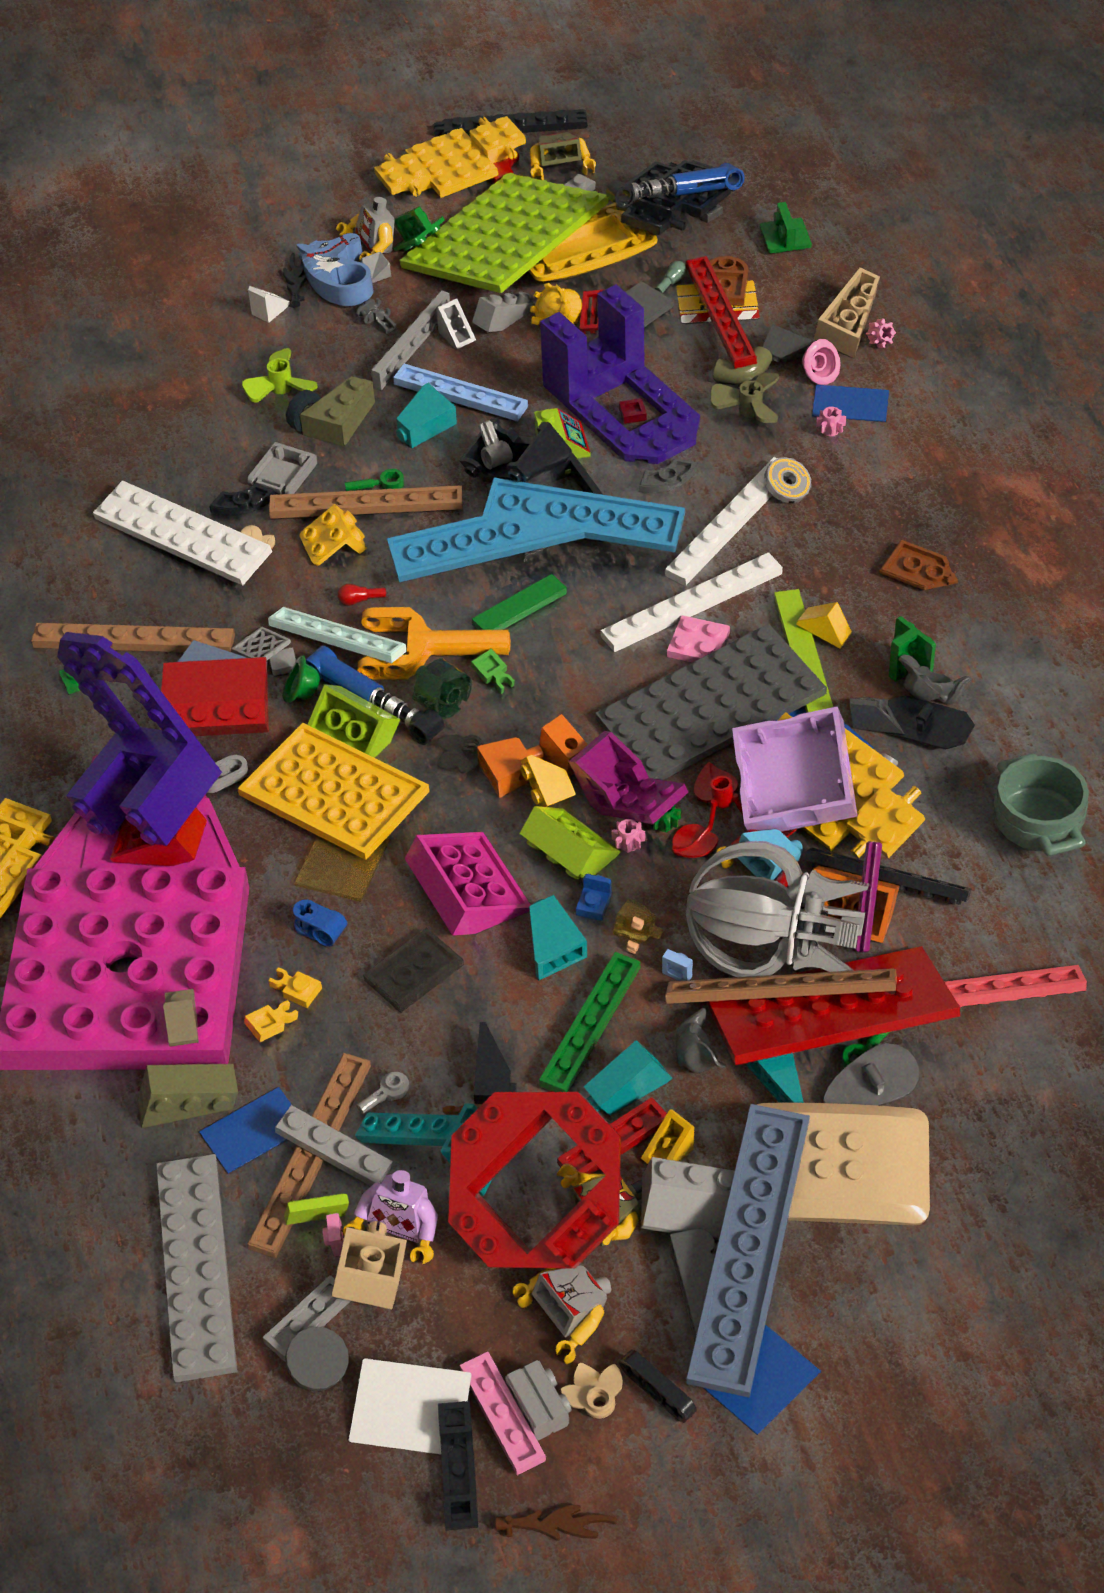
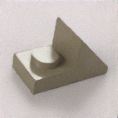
M194 989L165 993L163 1008L169 1046L199 1043Z

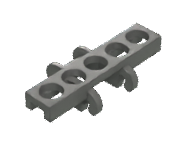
M369 298L364 303L358 304L359 308L356 313L358 316H364L365 323L368 324L374 321L385 334L397 330L396 324L389 318L391 310L386 308L385 313L383 309H378L381 305L379 298H376V303L374 299Z

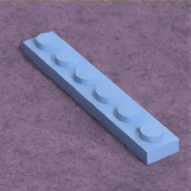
M403 364L393 377L394 385L419 392L424 384L429 383L451 402L514 421H518L528 408V400L408 364Z

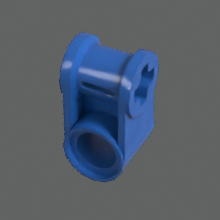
M300 900L293 907V915L296 918L294 922L296 932L317 941L323 946H333L347 927V920L341 913L323 907L312 900Z

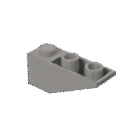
M519 292V294L505 293L500 296L491 294L489 297H480L472 323L487 332L503 331L529 313L530 307L535 306L536 301L532 299L530 294L525 292Z

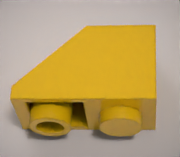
M533 755L520 760L522 763L520 766L521 773L524 779L529 780L533 789L531 790V796L536 805L548 807L576 795L565 769Z

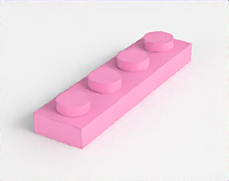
M489 1352L461 1364L460 1371L471 1373L469 1388L515 1473L519 1475L545 1462L546 1456Z

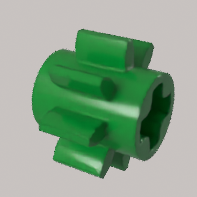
M674 805L653 824V829L668 832L673 827L678 828V820L681 819V809H675Z

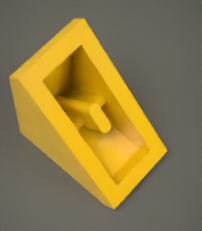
M838 602L808 607L796 623V625L839 649L852 632Z
M670 1109L641 1159L649 1164L652 1157L681 1162L694 1150V1126L673 1109Z

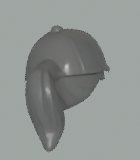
M902 655L898 658L908 672L904 681V688L912 697L919 700L932 701L937 699L945 704H953L962 694L966 684L972 680L971 677L964 676L953 682V680L943 674L933 673L928 667L920 666L910 655Z
M701 1008L698 1012L685 1019L678 1027L676 1033L678 1041L675 1051L679 1060L678 1064L694 1073L705 1072L714 1066L726 1067L725 1063L717 1061L718 1056L712 1052L710 1040L702 1029L706 1021L705 1008Z

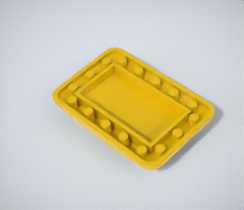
M613 203L603 207L528 271L537 281L570 279L625 261L647 250L657 243V235H652L648 231L639 228L634 229L627 224L621 223V215L624 211L617 210L616 204Z

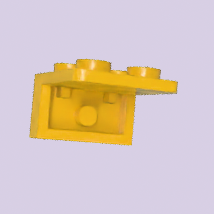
M334 504L301 531L300 539L314 565L319 566L345 544L349 545L359 554L367 549L363 541L365 536L356 527L355 523L357 520L351 512H344Z

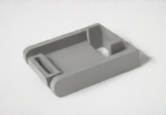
M275 442L249 474L248 484H258L275 490L277 494H294L317 465V457L315 454ZM287 457L299 461L300 466L283 461L282 459Z

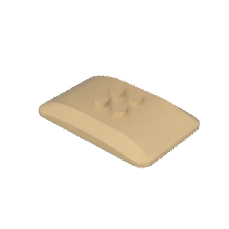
M757 1104L759 1106L810 1116L788 1218L789 1221L920 1225L926 1221L930 1211L929 1122L924 1112L914 1108L859 1104Z

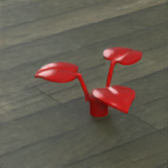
M710 762L701 770L694 785V794L702 802H711L708 826L705 829L699 824H688L678 829L672 841V852L686 858H698L708 855L716 848L719 841L718 836L710 832L713 828L716 807L727 808L732 802H735L743 816L742 804L739 801L738 794H735L738 789V781L732 774L717 768ZM797 829L782 831V833L789 837Z

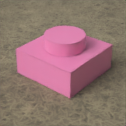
M338 1213L326 1215L327 1227L322 1229L325 1246H331L334 1257L340 1256L344 1241L341 1219Z

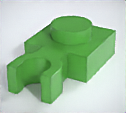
M492 648L471 661V667L486 684L493 680L500 694L504 693V686L501 683L506 682L511 688L514 686L515 680L509 674H505L507 665Z

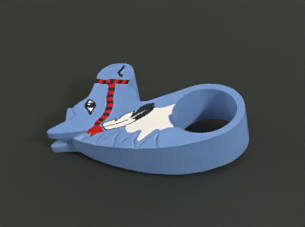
M348 233L329 241L315 240L309 245L297 244V249L300 251L298 255L303 261L306 277L315 292L322 298L341 306H354L367 301L373 295L374 289L370 269L367 265L357 262L362 253L359 235Z

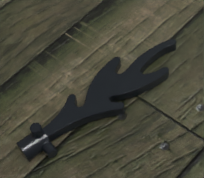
M292 253L290 256L291 271L283 268V274L287 282L290 283L286 284V286L292 293L291 305L297 308L300 306V301L305 300L304 296H299V291L307 277L306 275L302 276L304 273L303 261H301L300 266H296L294 264L295 253Z

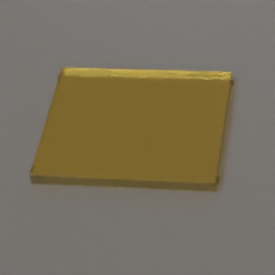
M317 836L295 881V886L361 902L390 840L387 837L367 860H364Z

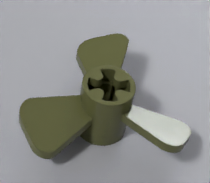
M760 374L756 381H745L740 385L739 389L717 383L711 389V406L719 410L739 405V412L745 417H756L757 420L763 423H776L778 415L762 402L763 392L779 380V374Z

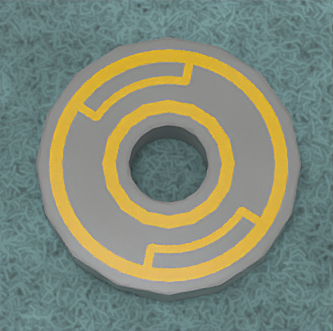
M787 457L777 458L770 463L764 473L767 490L782 502H799L810 491V474L802 463L795 459ZM783 477H788L792 484L786 483Z

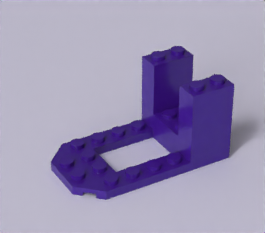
M617 284L597 293L599 337L587 342V336L560 312L541 320L543 386L624 461L635 462V459L648 460L650 464H659L696 445L700 415L644 366V308ZM626 382L662 415L629 431L594 398Z
M66 632L60 639L57 657L64 665L65 672L76 680L79 684V690L90 698L94 703V709L105 717L109 728L115 732L66 797L72 803V809L85 819L87 827L95 834L113 835L126 818L129 823L136 826L141 833L140 837L146 843L167 846L222 771L134 656L128 652L121 655L111 648L113 643L103 636ZM105 681L127 684L133 692V697L148 711V717L156 722L161 730L139 727Z

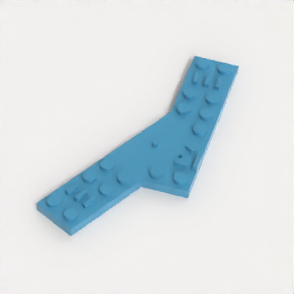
M494 478L482 516L387 538V543L399 582L583 538L676 552L685 516V508Z

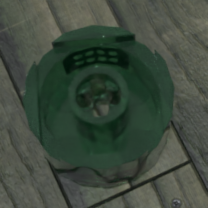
M440 658L429 663L427 666L422 665L418 668L415 674L417 680L412 699L424 708L434 710L443 719L451 718L461 710L458 706L462 700L467 702L472 690V680L464 671L445 659Z

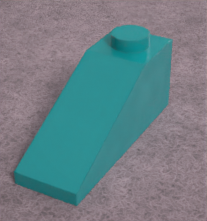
M793 1053L746 1063V1066L779 1103H804Z

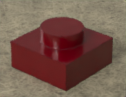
M642 398L619 402V411L624 424L647 420V412Z

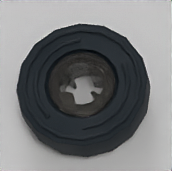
M306 389L300 391L290 401L286 411V421L291 428L302 432L300 414L321 399L317 393Z

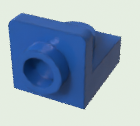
M585 874L583 878L584 888L576 907V915L603 921L612 896L611 879L600 875Z

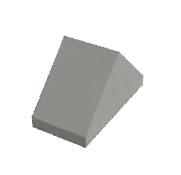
M454 299L436 308L438 332L451 346L459 349L476 341L458 299Z

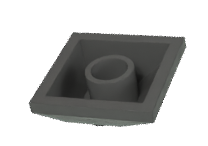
M772 324L763 347L770 351L772 360L780 363L781 358L786 361L803 358L805 351L815 341Z

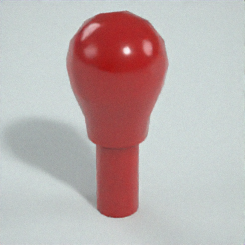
M344 584L338 590L337 596L342 604L351 606L361 601H367L368 598L386 597V588L367 589L366 587L354 584Z

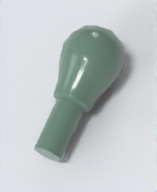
M682 261L670 263L663 280L655 289L663 293L670 285L685 278L687 274L686 265Z

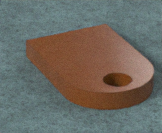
M720 256L711 259L709 262L730 304L744 306L748 282L747 264L743 260L732 256Z

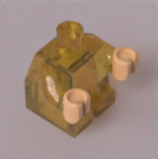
M628 899L617 913L613 935L618 937L624 936L630 939L627 942L626 951L636 954L639 944L645 943L650 936L659 939L663 929L655 926L656 915L646 906Z

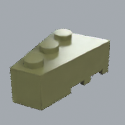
M351 376L300 414L303 435L345 447L375 403L373 381Z

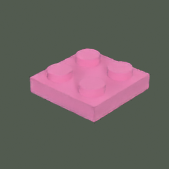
M682 615L667 649V657L693 663L724 647L730 634V626Z

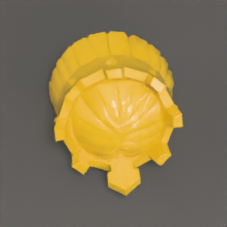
M546 283L544 284L545 289L542 292H535L533 296L537 300L535 306L530 307V312L535 313L536 317L531 318V324L540 325L541 320L558 312L564 315L572 324L578 323L579 317H581L582 303L576 291L568 288L562 289L557 284L552 286Z

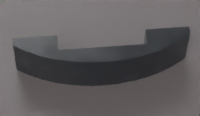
M470 1401L438 1404L445 1530L479 1528Z

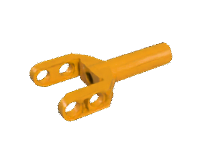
M410 607L367 608L362 612L361 620L365 628L373 632H408L407 655H402L393 663L366 656L358 661L357 671L372 680H406L419 672L430 656L482 655L491 648L497 655H509L510 632L509 630H431L426 626L422 616ZM368 618H376V619H378L379 621L372 622V621H368L367 619H368ZM402 618L403 621H394L392 619ZM364 666H372V667H374V669H370V670H369V669H365V668H363V667H364ZM389 666H398V667H400V668H399V669H391V668H389Z

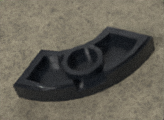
M254 484L244 491L234 493L222 491L209 506L210 512L227 516L251 513L269 504L270 495H276L275 490L258 484Z

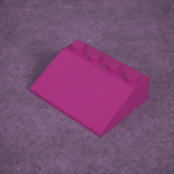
M484 832L416 835L405 860L452 936L476 934L530 911L529 906L531 904Z

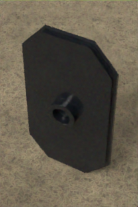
M906 695L888 700V706L904 734L885 732L888 734L946 750L964 745L975 727V724L965 711Z

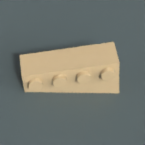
M859 268L818 319L814 340L826 339L834 345L837 351L854 358L876 295L880 276Z

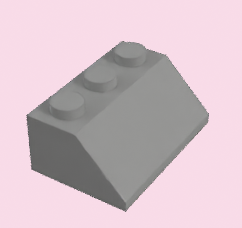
M652 1157L642 1175L641 1228L668 1233L703 1229L708 1231L714 1240L719 1241L735 1171Z

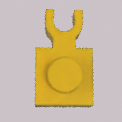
M279 967L276 969L277 977L282 979L274 980L270 977L268 980L271 988L283 990V998L305 1008L309 1007L322 989L321 981L299 971L292 977L288 975L286 970Z
M287 1000L282 1002L275 1010L267 1005L246 1015L244 1024L258 1041L262 1042L284 1031L285 1023L297 1020L298 1011L285 1012L290 1007V1002Z

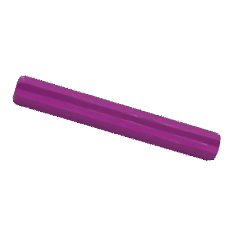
M868 841L866 843L861 882L869 883V887L867 890L860 892L858 911L865 912L862 935H858L856 948L854 949L858 952H868L870 950L882 843Z

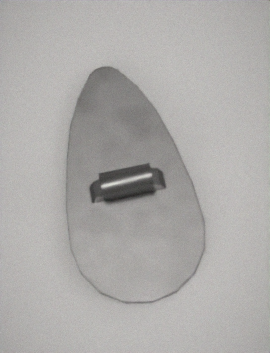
M889 1043L877 1045L856 1058L834 1078L823 1097V1102L880 1106L902 1099L914 1090L919 1080V1067L916 1059L907 1049L900 1045Z

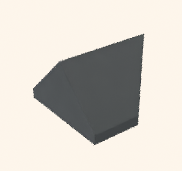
M872 697L850 698L854 729L904 734L888 706V699Z

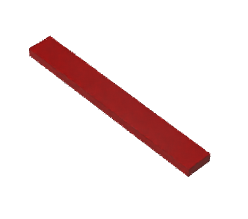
M704 256L685 261L687 271L734 368L757 364V357L708 257Z

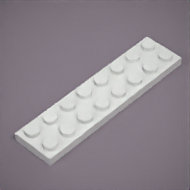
M123 480L93 512L95 519L240 585H244L272 553L270 545Z

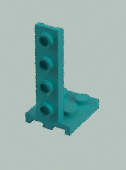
M465 1103L459 1115L367 1112L355 1137L362 1143L443 1146L440 1152L451 1165L452 1134L478 1108L475 1104ZM491 1181L479 1192L481 1196L485 1195Z

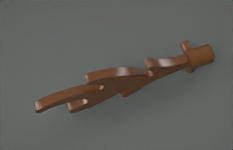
M570 1505L552 1512L543 1521H538V1518L541 1516V1510H537L526 1517L512 1519L510 1515L496 1517V1530H506V1537H512V1528L528 1529L543 1533L556 1541L560 1540V1534L556 1532L557 1529L575 1537L597 1538V1531L587 1530L584 1526L598 1522L617 1524V1518L599 1514L573 1518L572 1515L579 1512L581 1506Z

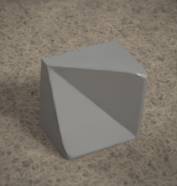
M381 251L361 259V263L367 265L370 269L372 283L391 277L390 263Z

